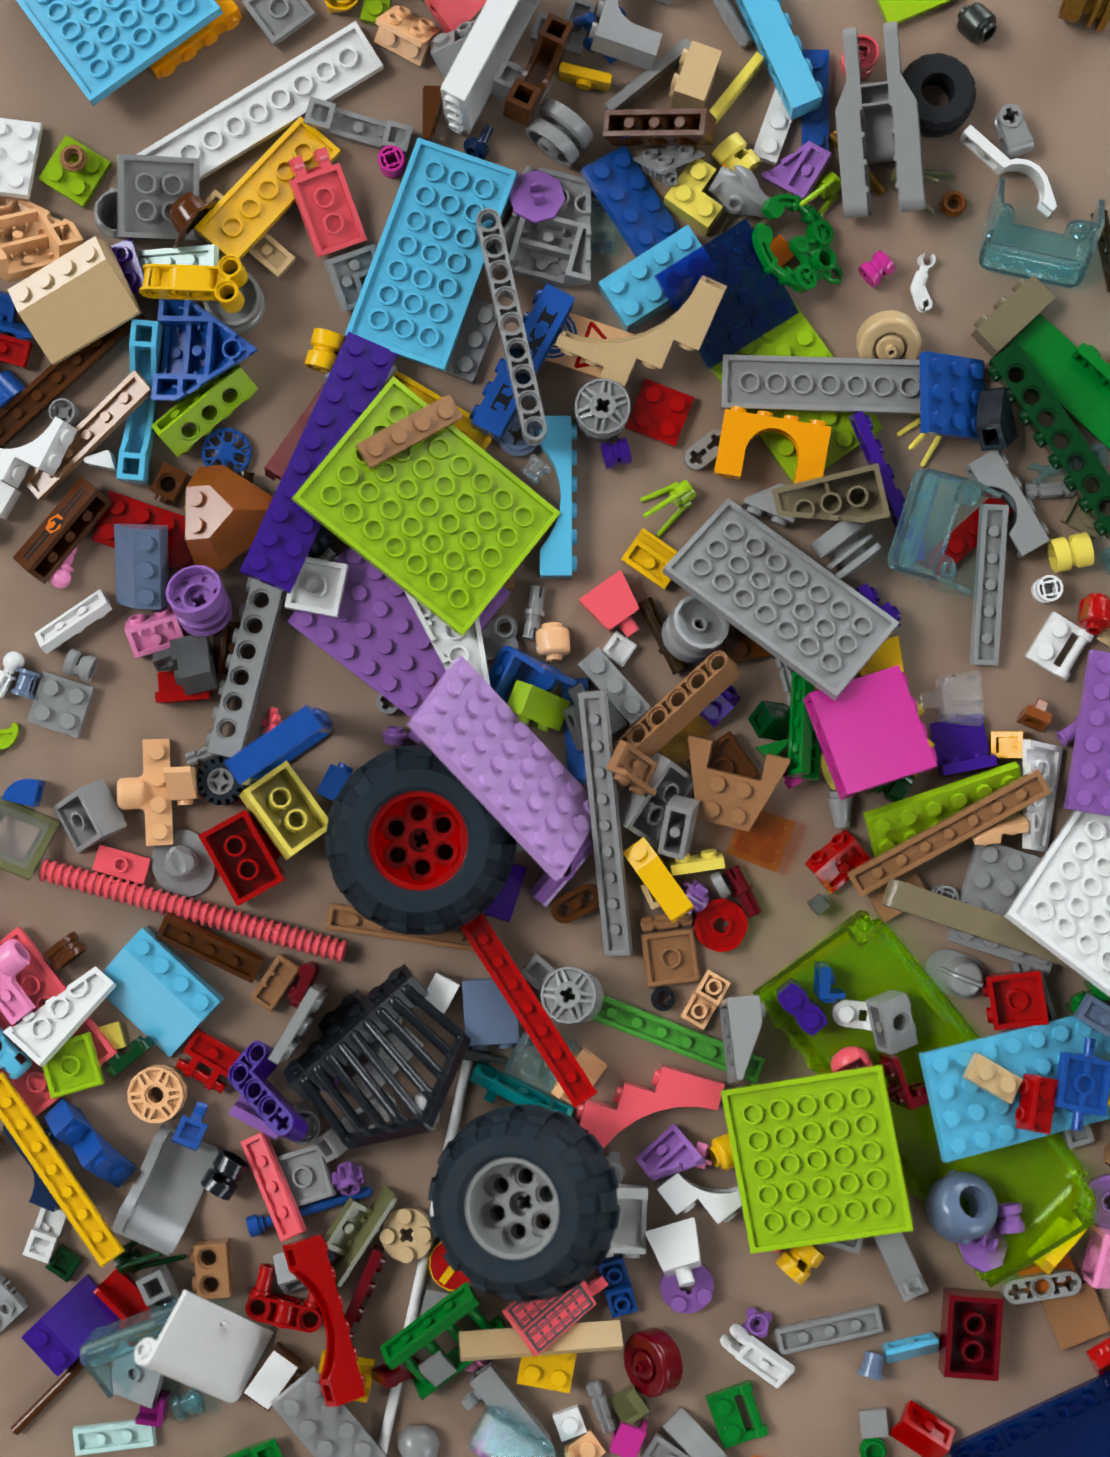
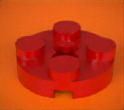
M724 898L712 899L708 901L707 906L702 911L696 912L694 931L697 939L708 949L716 952L731 951L738 947L744 939L748 929L747 917L742 908L733 901ZM720 917L722 921L728 922V926L724 927L725 932L720 933L719 929L713 928V924L717 923L716 919Z

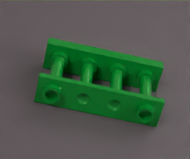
M467 1281L380 1346L385 1362L392 1370L402 1363L416 1377V1379H413V1382L421 1400L435 1392L448 1380L474 1362L460 1361L459 1345L446 1354L433 1341L435 1337L446 1330L459 1344L458 1334L461 1330L454 1323L466 1314L481 1328L479 1330L505 1328L499 1315L489 1322L476 1308L480 1303L473 1287ZM422 1347L431 1355L441 1350L456 1367L457 1371L437 1387H434L420 1372L419 1364L411 1357Z

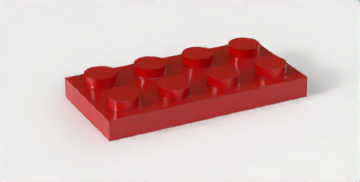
M109 490L107 498L113 504L99 519L92 541L115 549L114 524L168 525L169 567L180 571L183 568L195 565L185 541V516Z

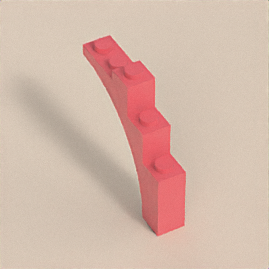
M661 1064L660 1070L655 1069L651 1085L655 1086L654 1089L623 1081L622 1087L617 1086L613 1102L617 1103V1106L588 1099L584 1102V1105L578 1106L575 1119L579 1120V1126L588 1130V1134L592 1133L602 1147L605 1148L624 1128L654 1112L675 1107H701L718 1110L722 1097L721 1090H724L725 1084L722 1080Z

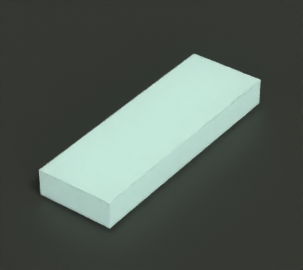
M135 1419L74 1426L72 1429L75 1456L151 1447L157 1444L156 1428L154 1426L135 1424Z

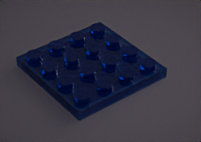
M747 219L740 221L654 275L674 312H677L691 296L702 275L727 286L699 351L697 350L707 369L720 363L723 359V354L732 355L799 313L784 284H780L778 278L772 273L767 274L764 271L765 268L759 261L753 246V229Z

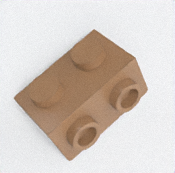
M620 740L606 769L615 775L613 778L615 781L625 786L630 785L629 790L642 797L645 793L655 796L657 791L648 784L658 763L630 743Z

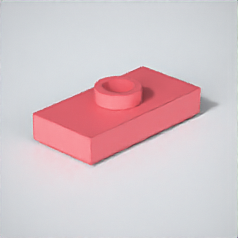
M99 844L92 870L145 884L151 865V858Z

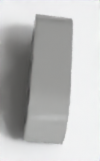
M720 429L710 431L686 451L684 463L689 470L700 471L716 459L718 446H714L711 450L707 447L712 443V436L715 438L720 437ZM704 450L706 454L701 457L700 461L702 464L699 465L697 462L690 463L692 452L697 455Z

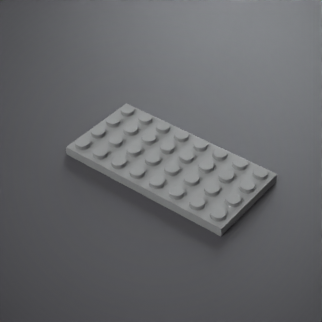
M729 498L668 562L662 572L834 701L900 623Z

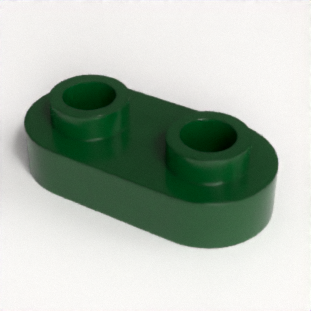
M140 1035L128 1045L130 1050L122 1055L119 1052L107 1061L110 1065L106 1069L112 1078L153 1047L155 1043L149 1036L144 1039Z

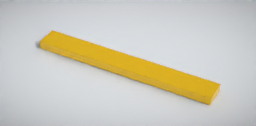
M0 1073V1119L102 1268L123 1253L125 1249L113 1231H111L6 1073Z

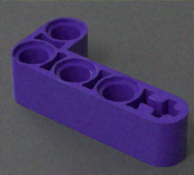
M254 1041L230 1067L228 1079L274 1133L292 1142L301 1141L307 1134L308 1125L306 1121L267 1079L278 1066V1064L268 1059L274 1048L261 1041Z

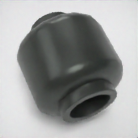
M982 3L966 5L958 14L957 29L971 43H985L996 32V16Z

